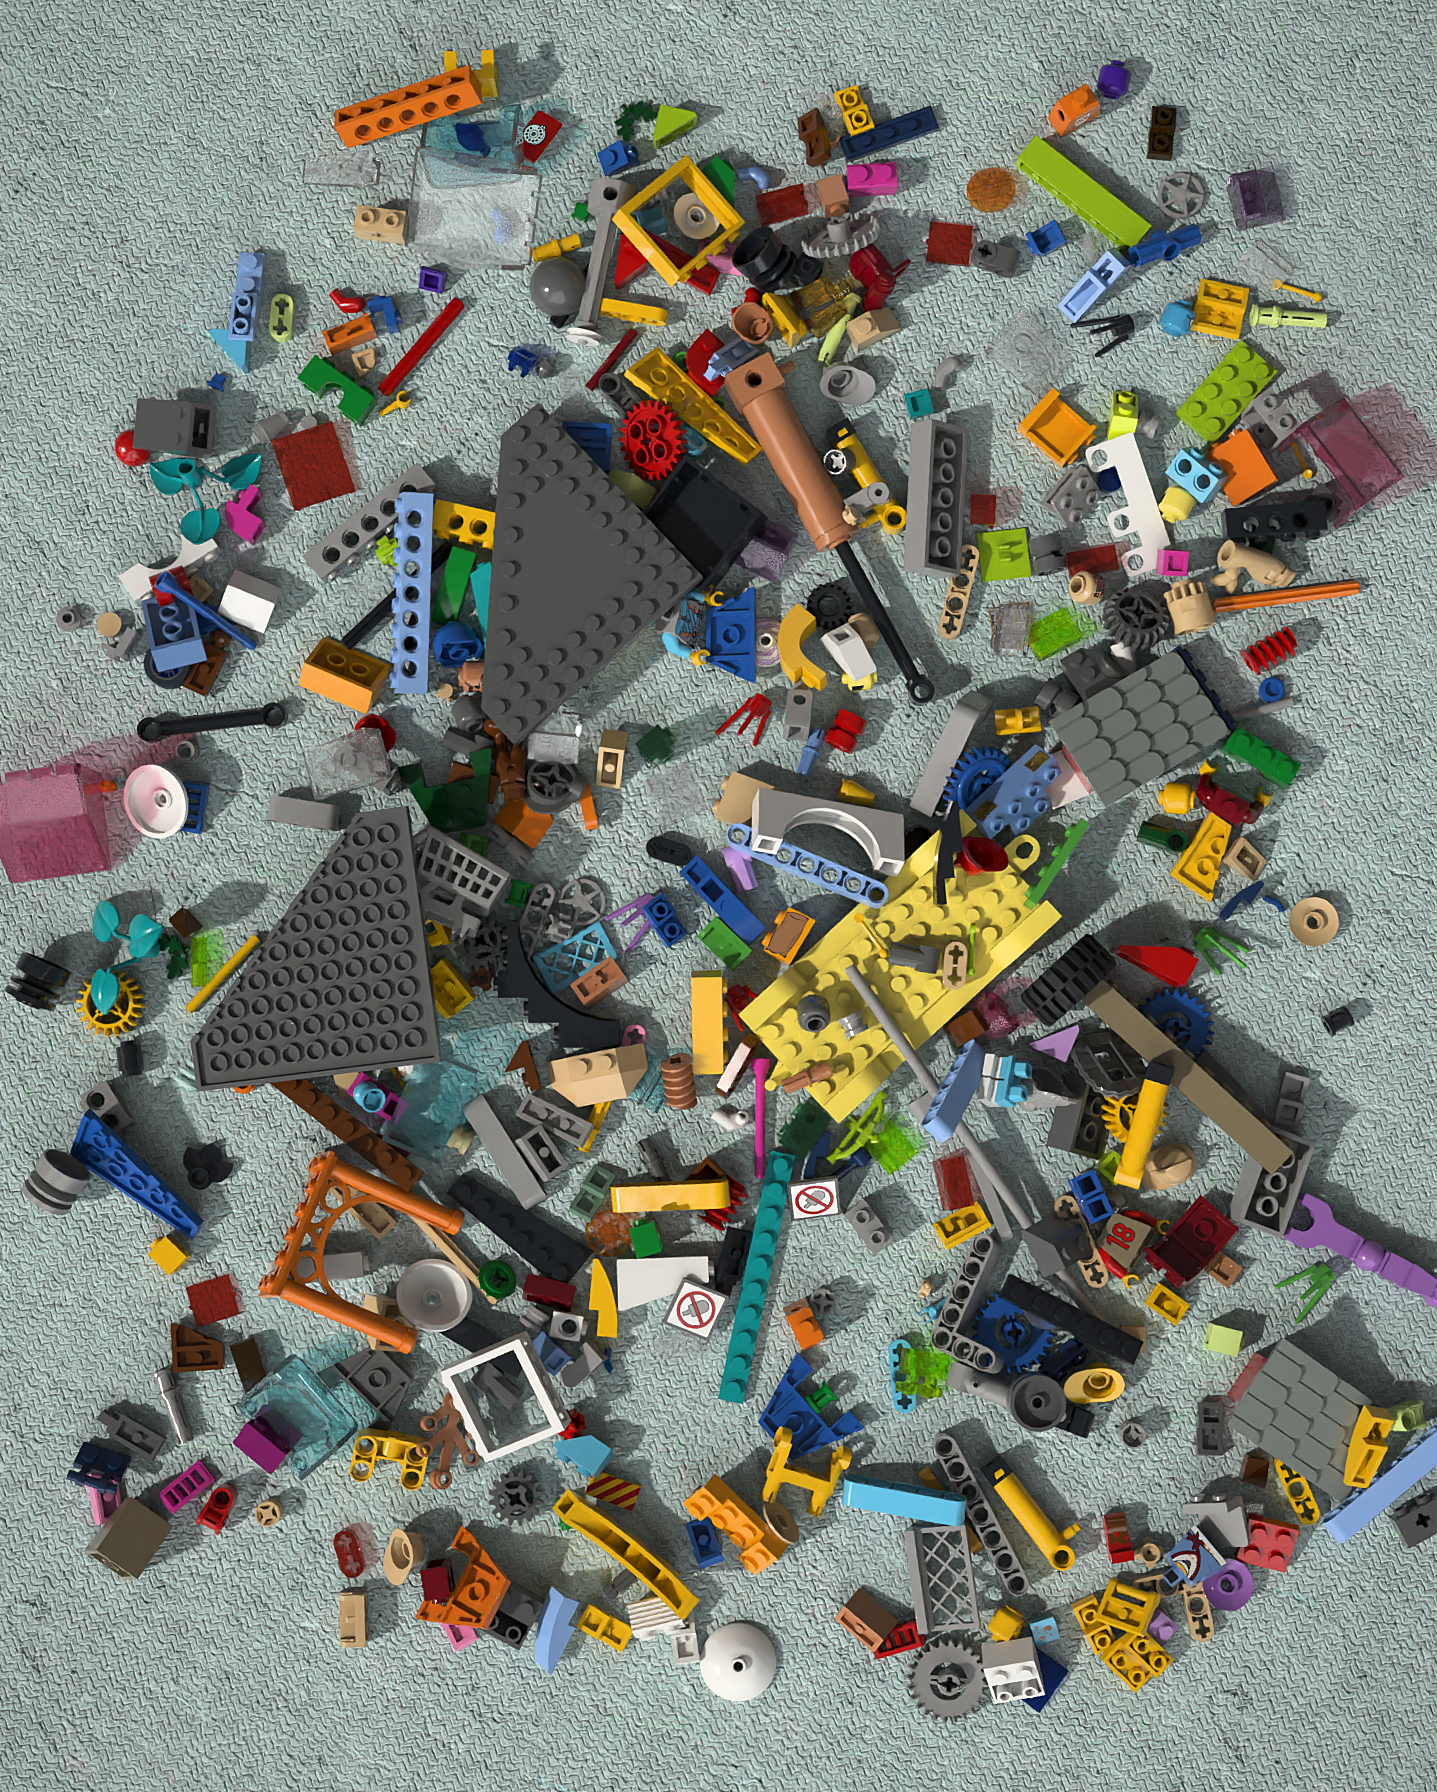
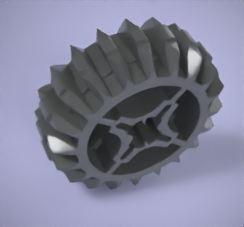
M1127 587L1124 591L1119 589L1109 597L1103 607L1101 620L1104 621L1103 629L1109 630L1108 636L1115 637V643L1122 642L1124 648L1130 645L1133 651L1139 646L1144 651L1147 647L1152 648L1163 639L1168 630L1170 617L1167 616L1168 609L1162 607L1163 601L1155 600L1156 594L1150 596L1147 594V589L1140 592L1138 587L1133 589V591Z

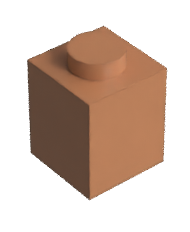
M841 174L817 180L818 197L825 218L839 217L849 212V198Z

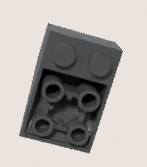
M137 398L132 448L208 459L212 455L216 405L190 401Z

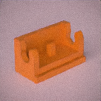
M367 312L357 319L332 329L321 330L332 356L378 338Z

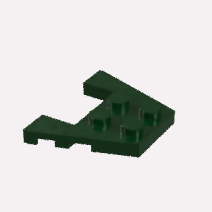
M493 747L469 752L475 776L469 779L427 787L421 762L397 767L398 772L431 826L446 834L487 824Z

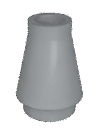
M280 411L277 414L256 421L252 431L262 444L265 442L270 443L290 421L286 414Z

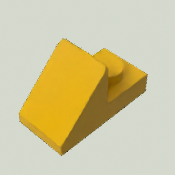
M1159 1282L1156 1283L1143 1303L1175 1326H1177L1190 1304Z

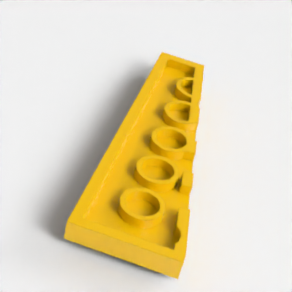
M658 346L626 370L624 376L632 381L635 386L640 387L651 397L657 399V401H665V405H672V412L678 411L679 418L743 466H746L763 450Z

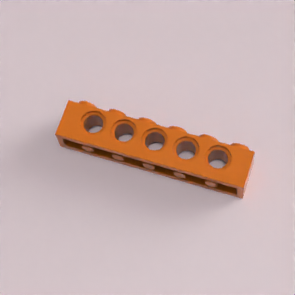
M470 65L335 110L334 128L347 148L362 145L398 131L407 130L410 127L428 123L431 120L482 104V86Z

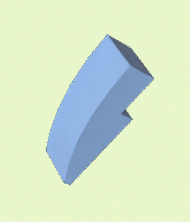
M1115 247L1107 250L1093 268L1086 272L1059 303L1058 307L1076 323L1118 280L1131 263Z
M553 1586L550 1588L540 1614L535 1643V1661L550 1674L553 1673L575 1629L569 1622L579 1604V1601L570 1593Z

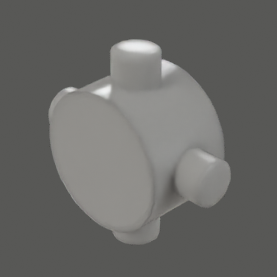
M312 413L303 420H300V425H303L307 435H311L312 432L321 428V423L317 422L314 417L315 414Z

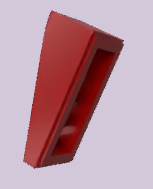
M916 1618L896 1624L884 1639L887 1650H883L880 1644L874 1654L877 1660L919 1648L927 1643V1638L925 1634H918ZM910 1628H912L916 1640H913ZM900 1631H903L907 1643L903 1644ZM889 1634H893L897 1646L893 1647Z

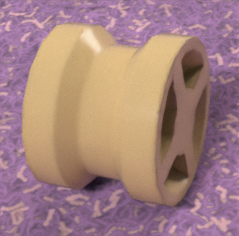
M458 1124L448 1140L447 1146L450 1148L455 1147L459 1149L460 1154L465 1155L474 1141L476 1133L473 1131L468 1132L464 1130V1126Z
M274 1498L262 1501L255 1510L256 1521L264 1527L275 1525L283 1515L282 1504Z

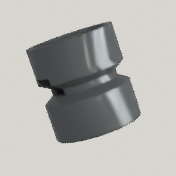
M1060 534L1043 535L1028 541L1030 553L1036 558L1033 561L1035 576L1051 575L1067 569L1065 556L1060 553V550L1063 548Z
M1049 677L1032 704L1039 706L1043 711L1050 710V716L1056 718L1071 709L1079 695L1069 688L1063 690L1061 683Z

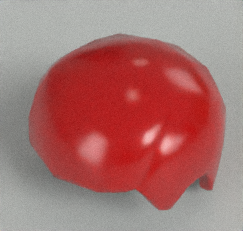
M128 429L121 432L116 438L115 454L124 465L132 467L144 465L150 459L152 451L132 448L134 429Z

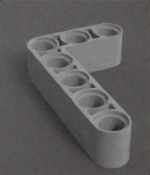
M970 690L959 699L915 791L910 807L931 818L935 815L943 795L946 793L943 786H949L950 784L946 776L953 777L954 775L950 767H958L959 763L956 759L961 760L975 728L987 718L994 700L974 690Z
M979 1234L970 1245L931 1333V1343L936 1349L981 1371L994 1374L1003 1368V1356L998 1351L965 1336L1002 1250L999 1240L987 1234ZM989 1241L990 1249L984 1253L983 1246ZM979 1264L980 1271L974 1276L973 1268ZM969 1287V1296L964 1299L963 1291ZM958 1310L959 1319L953 1322V1314ZM948 1334L949 1342L944 1346L942 1339L944 1335ZM969 1344L971 1351L969 1355L965 1356L964 1348ZM991 1354L993 1361L987 1367L985 1360Z

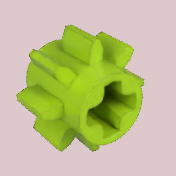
M384 536L376 542L379 547L375 550V553L384 566L390 563L391 566L395 567L397 563L393 561L394 548H398V538L390 539L389 536Z

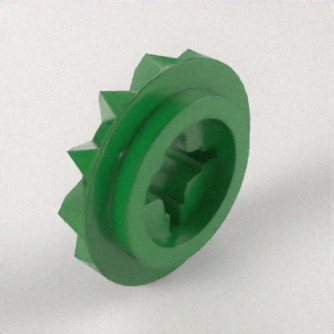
M490 1260L479 1269L477 1277L480 1283L479 1289H483L486 1292V1297L492 1296L496 1300L507 1298L515 1290L517 1283L516 1275L507 1263L500 1260ZM495 1273L497 1279L501 1280L498 1286L495 1285V1281H491Z

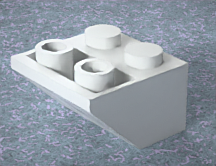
M1032 1637L982 1645L983 1670L995 1703L1045 1695L1038 1655Z

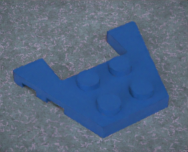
M799 1352L795 1354L758 1420V1423L773 1440L780 1426L792 1429V1439L790 1442L792 1447L788 1455L791 1460L822 1448V1446L838 1441L864 1428L863 1424L849 1409L831 1426H828L799 1394L795 1387L813 1371V1368Z

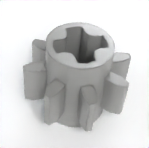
M555 911L554 916L548 915L543 922V931L547 933L545 938L560 944L563 939L568 940L574 930V924L570 922L571 916Z

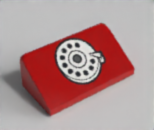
M538 110L511 145V149L521 160L535 163L561 129V122Z

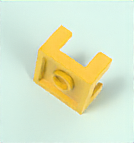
M482 50V69L472 71L482 86V98L499 97L498 68L495 65L494 50ZM444 51L445 73L457 69L456 52Z

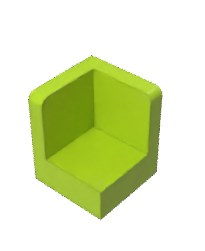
M1108 1149L1094 1165L1093 1169L1111 1185H1117L1118 1183L1114 1182L1121 1156L1115 1150Z

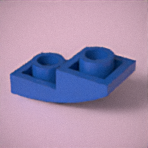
M662 892L642 907L650 925L666 948L671 947L688 933L675 916L677 912Z

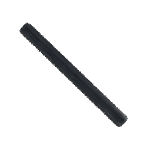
M444 542L431 554V574L449 558L453 547L450 542ZM415 569L410 575L414 576L417 572V569ZM408 587L405 591V596L408 597L414 589ZM396 588L341 639L348 649H352L392 612V599L396 598Z

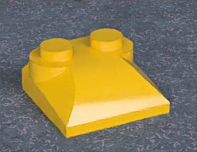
M768 292L763 295L762 307L771 315L775 328L791 348L799 343V339L807 334V325L802 316H797L792 309L793 304L786 295L782 297L779 294L776 295Z

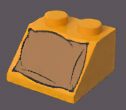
M788 907L786 912L780 911L774 923L778 924L774 933L769 931L761 943L765 946L763 952L787 966L792 962L815 923L814 919Z

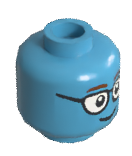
M1178 299L1177 303H1167L1159 321L1163 327L1162 331L1177 338H1180L1181 335H1187L1196 318V313L1190 309L1192 304Z

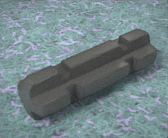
M625 1568L613 1579L614 1582L612 1584L609 1583L603 1588V1593L609 1600H614L619 1595L618 1592H623L637 1577Z

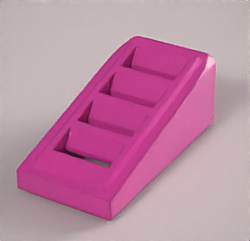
M199 1459L159 1492L157 1496L169 1511L174 1514L216 1478ZM195 1469L204 1478L205 1481L203 1483L193 1473ZM187 1476L197 1487L195 1490L185 1480ZM180 1484L188 1496L185 1497L176 1485ZM170 1490H171L172 1493L176 1496V1498L180 1501L178 1504H177L176 1501L172 1498V1496L168 1493Z

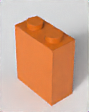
M1242 428L1228 435L1230 439L1223 444L1219 441L1207 448L1209 453L1204 456L1210 462L1219 464L1223 468V472L1229 476L1222 485V488L1234 507L1240 506L1280 481L1250 429L1242 430Z

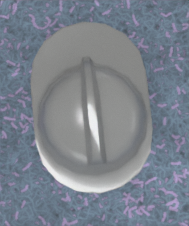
M837 361L829 366H824V375L820 382V390L824 396L847 405L856 406L866 403L874 395L876 389L875 381L867 372L855 368L844 361Z

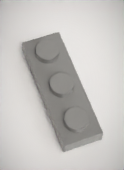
M529 1093L526 1094L515 1114L518 1118L535 1126L541 1124L545 1131L580 1148L584 1147L594 1128L592 1123Z

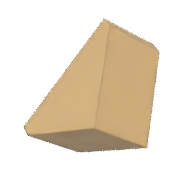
M1242 837L1233 841L1221 859L1223 863L1253 882L1267 862Z

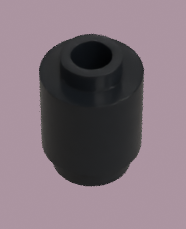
M135 1040L120 1042L121 1047L116 1048L118 1069L122 1072V1077L143 1074L144 1062L141 1044H136Z

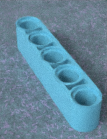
M855 1474L844 1477L842 1503L846 1506L950 1526H961L964 1524L967 1497L962 1494Z

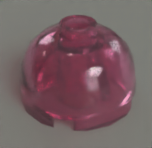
M984 990L972 1004L971 1009L976 1007L989 1026L988 1030L979 1035L981 1037L985 1035L988 1038L998 1040L1009 1036L1020 1026L1016 1014L1014 1013L1010 1016L1007 1010L1009 1008L1007 1003L990 990L988 992Z

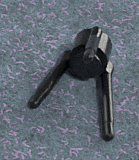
M1118 314L1108 318L1071 323L1070 327L1077 328L1110 323L1089 332L1090 335L1111 330L1114 337L1118 336L1117 339L1095 353L1094 356L1098 358L1119 343L1129 340L1128 334L1134 333V322L1129 314L1123 316Z

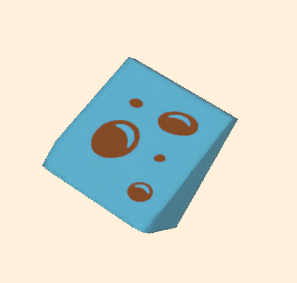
M1052 1613L1028 1620L1036 1646L1060 1638Z

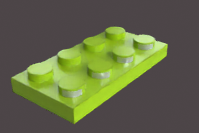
M1240 340L1177 410L1175 415L1207 443L1213 445L1278 371Z

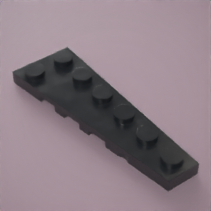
M464 1173L447 1192L449 1196L548 1279L568 1284L594 1252L591 1248L564 1234Z

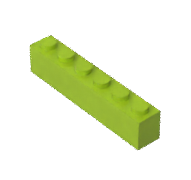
M1036 135L1018 156L1015 165L1018 169L1116 246H1120L1127 254L1129 247L1141 243L1148 234L1152 225L1149 224V220L1144 215L1136 214L1130 209L1129 204L1125 200L1117 199L1113 196L1106 185L1098 184L1091 178L1087 170L1076 167L1069 156L1057 152L1047 139H1041Z

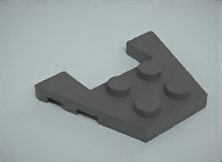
M369 1346L312 1375L307 1381L324 1396L342 1378L378 1414V1417L367 1428L389 1431L413 1377L387 1351L373 1350Z

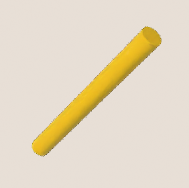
M253 934L185 1008L192 1014L261 940Z

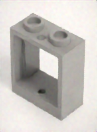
M1271 387L1253 399L1239 416L1268 455L1288 442L1301 427ZM1258 428H1262L1263 433H1259Z

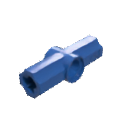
M1194 223L1169 233L1164 229H1160L1154 232L1149 240L1129 247L1128 255L1134 267L1160 258L1167 262L1172 261L1181 250L1200 244L1202 236L1199 232V227Z

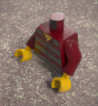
M1206 759L1199 768L1201 776L1196 790V795L1200 799L1199 803L1210 812L1238 826L1242 822L1246 824L1255 823L1264 807L1268 806L1274 793L1271 792L1270 795H1266L1262 792L1264 787H1261L1253 802L1212 781V776L1218 770L1219 765L1216 763L1212 767L1208 763L1209 759Z

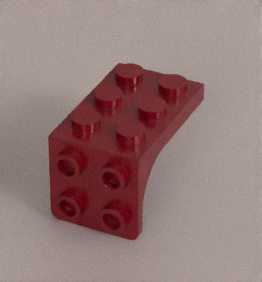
M1200 1195L1155 1245L1150 1248L1145 1246L1143 1251L1146 1253V1256L1144 1258L1156 1271L1159 1272L1163 1269L1166 1279L1177 1289L1182 1286L1187 1290L1240 1229Z

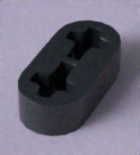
M657 836L652 837L646 844L647 854L655 860L677 867H685L692 860L691 849L685 844ZM657 841L661 842V847L668 849V852L659 851L658 855L653 854L654 850L650 846L651 844L656 845ZM681 849H684L688 858L682 859L681 862H677V857L670 854L671 851L680 852Z

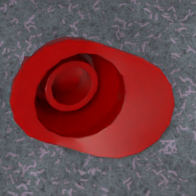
M965 836L962 839L963 851L957 852L956 860L954 861L955 867L962 868L971 876H978L985 872L1003 871L1008 867L1009 862L1007 853L998 842L985 837Z

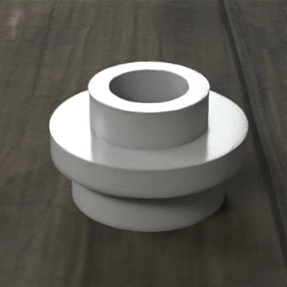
M73 607L62 608L56 616V623L59 628L67 632L76 630L82 621L81 614ZM67 615L72 616V620L69 623L64 621Z
M183 739L175 745L174 756L180 763L191 764L198 758L199 748L194 741ZM185 748L191 749V754L189 756L183 755V750Z

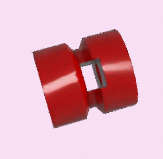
M183 566L169 569L168 572L175 576V580L178 582L177 585L194 596ZM162 572L148 577L160 608L174 603V599L178 598L172 593H162L154 587L156 580Z
M839 709L833 720L835 727L829 728L824 741L842 752L852 754L858 744L856 737L862 736L868 722L852 712Z

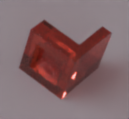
M971 494L969 498L970 524L988 525V529H993L995 525L996 495Z

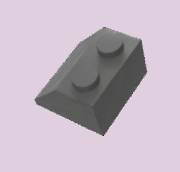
M1080 648L1060 660L1065 679L1083 701L1128 677L1107 651Z
M1054 1214L1021 1231L1043 1277L1061 1271L1094 1252L1082 1228Z

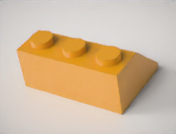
M323 636L303 664L299 685L367 714L379 696L391 665L357 650L348 649L345 645Z

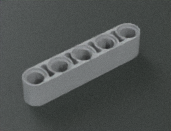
M480 1093L461 1106L462 1111L525 1210L548 1197L484 1094Z

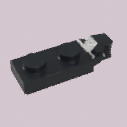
M731 1226L727 1227L715 1273L714 1290L729 1295V1298L733 1286L736 1285L737 1281H741L753 1235L751 1231Z

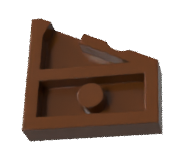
M177 1322L171 1323L173 1373L225 1369L223 1342Z

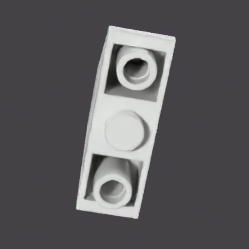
M848 623L826 633L818 640L819 645L855 682L877 671L860 635Z

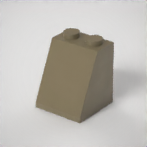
M140 1497L125 1498L88 1544L84 1552L124 1580L138 1579L173 1526L167 1522L169 1518L159 1511L154 1513L148 1509L147 1506L149 1504Z

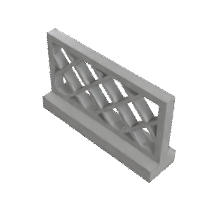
M967 1523L961 1526H909L904 1531L918 1634H928L930 1631L980 1628L981 1620ZM961 1530L962 1542L958 1547L946 1539L950 1531ZM923 1533H933L940 1539L933 1549L924 1543ZM942 1542L954 1551L947 1561L935 1552ZM956 1554L962 1557L966 1563L962 1573L949 1564ZM931 1556L944 1565L937 1575L928 1569L927 1561ZM945 1568H948L958 1577L951 1587L939 1578ZM960 1579L969 1586L970 1593L965 1599L953 1590ZM935 1581L947 1590L941 1600H938L931 1593V1586ZM949 1593L961 1602L955 1612L942 1603ZM963 1605L973 1612L974 1621L965 1622L957 1616ZM939 1607L951 1616L947 1623L936 1624L934 1613Z

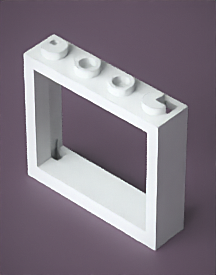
M527 1331L448 1363L440 1372L442 1382L449 1389L453 1397V1404L460 1411L464 1419L465 1428L471 1433L475 1441L476 1450L483 1457L485 1463L564 1431L571 1422ZM514 1350L550 1424L495 1447L458 1373Z

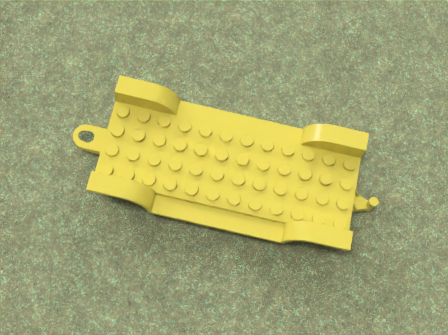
M961 809L959 811L961 838L963 839L965 836L983 837L975 828L977 824ZM939 830L904 862L897 877L889 876L882 882L889 891L885 906L875 909L859 903L798 961L738 1014L778 1059L769 1080L765 1082V1088L768 1091H772L776 1086L782 1084L783 1079L803 1072L804 1068L808 1070L827 1061L833 1076L813 1083L812 1087L808 1085L804 1088L838 1124L849 1115L906 1059L844 970L852 964L856 965L916 1051L991 980L1017 959L1062 917L1047 900L1043 901L1040 899L1032 910L1023 905L1027 899L1024 894L1029 885L1020 875L1039 857L1040 845L1038 841L1030 835L1016 837L1004 848L1009 862L1008 867L1000 872H985L978 876H971L962 868L954 866L955 878L945 879L947 904L934 905L933 867ZM1024 842L1031 843L1033 851L1026 859L1019 858L1016 855V848ZM953 852V862L956 860L957 852ZM874 890L870 893V897L875 901H880L884 898V894L880 890ZM861 913L864 916V922L882 947L886 948L889 953L892 941L913 946L924 945L941 949L937 973L915 971L914 968L888 963L889 955L886 958L880 957L878 948L860 923L854 921L855 914ZM976 923L973 961L975 974L973 976L966 974L964 985L957 990H950L942 982L944 950L952 942L964 944L968 953V967L970 924ZM954 946V949L949 951V955L953 956V964H957V958L963 955L961 951H958L957 946ZM953 967L952 974L947 976V980H950L953 986L961 980V977L956 975V967ZM820 995L829 1003L831 1021L822 1031L809 1032L802 1029L798 1023L797 1004L805 996ZM861 1010L863 1014L862 1020L868 1025L869 1029L846 1039L844 1035L845 1029L839 1024L838 1020Z

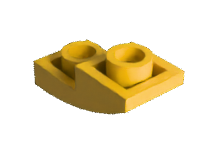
M858 85L834 92L837 106L851 137L875 128L868 107L863 102Z
M1093 1594L1070 1605L1095 1656L1104 1652L1116 1641L1110 1626L1097 1621L1095 1618L1099 1604Z

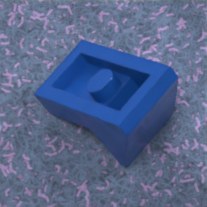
M707 1516L702 1521L697 1519L687 1523L686 1528L700 1570L724 1561L723 1550L711 1519Z

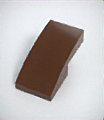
M814 108L798 118L799 140L803 141L806 145V163L812 168L831 158L830 143L819 109Z
M975 1007L943 1028L956 1048L988 1030L989 1026Z

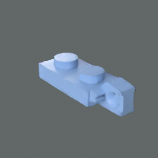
M739 336L713 354L708 362L710 365L704 376L710 382L720 374L725 377V374L755 359L760 351L753 344L745 342Z

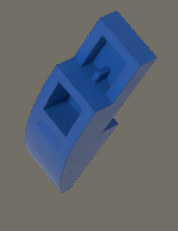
M698 855L679 872L708 905L748 945L753 943L767 929Z

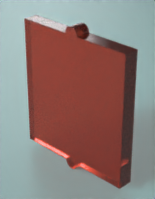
M930 221L929 237L925 242L928 245L926 262L968 267L970 250L973 248L971 243L973 226Z
M229 1274L186 1287L190 1301L189 1309L193 1312L197 1327L240 1314L235 1297L237 1292L233 1291Z

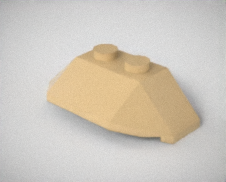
M644 1043L546 1062L551 1087L577 1107L629 1097L649 1068Z

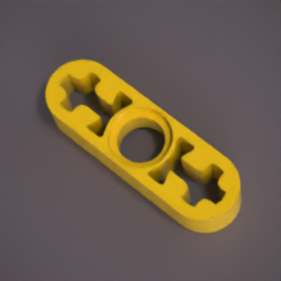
M602 298L599 315L654 326H666L669 314L668 311L662 308Z
M1275 1458V1471L1295 1517L1303 1524H1314L1318 1520L1320 1512L1306 1478L1299 1473L1298 1476L1290 1477L1287 1470L1280 1468L1283 1463ZM1290 1468L1291 1473L1295 1475L1297 1472ZM1299 1481L1303 1485V1491L1300 1495H1292L1290 1486L1293 1482ZM1304 1500L1305 1505L1309 1509H1313L1310 1512V1518L1304 1515L1301 1516V1513L1304 1512L1303 1506L1299 1502L1295 1504V1501Z

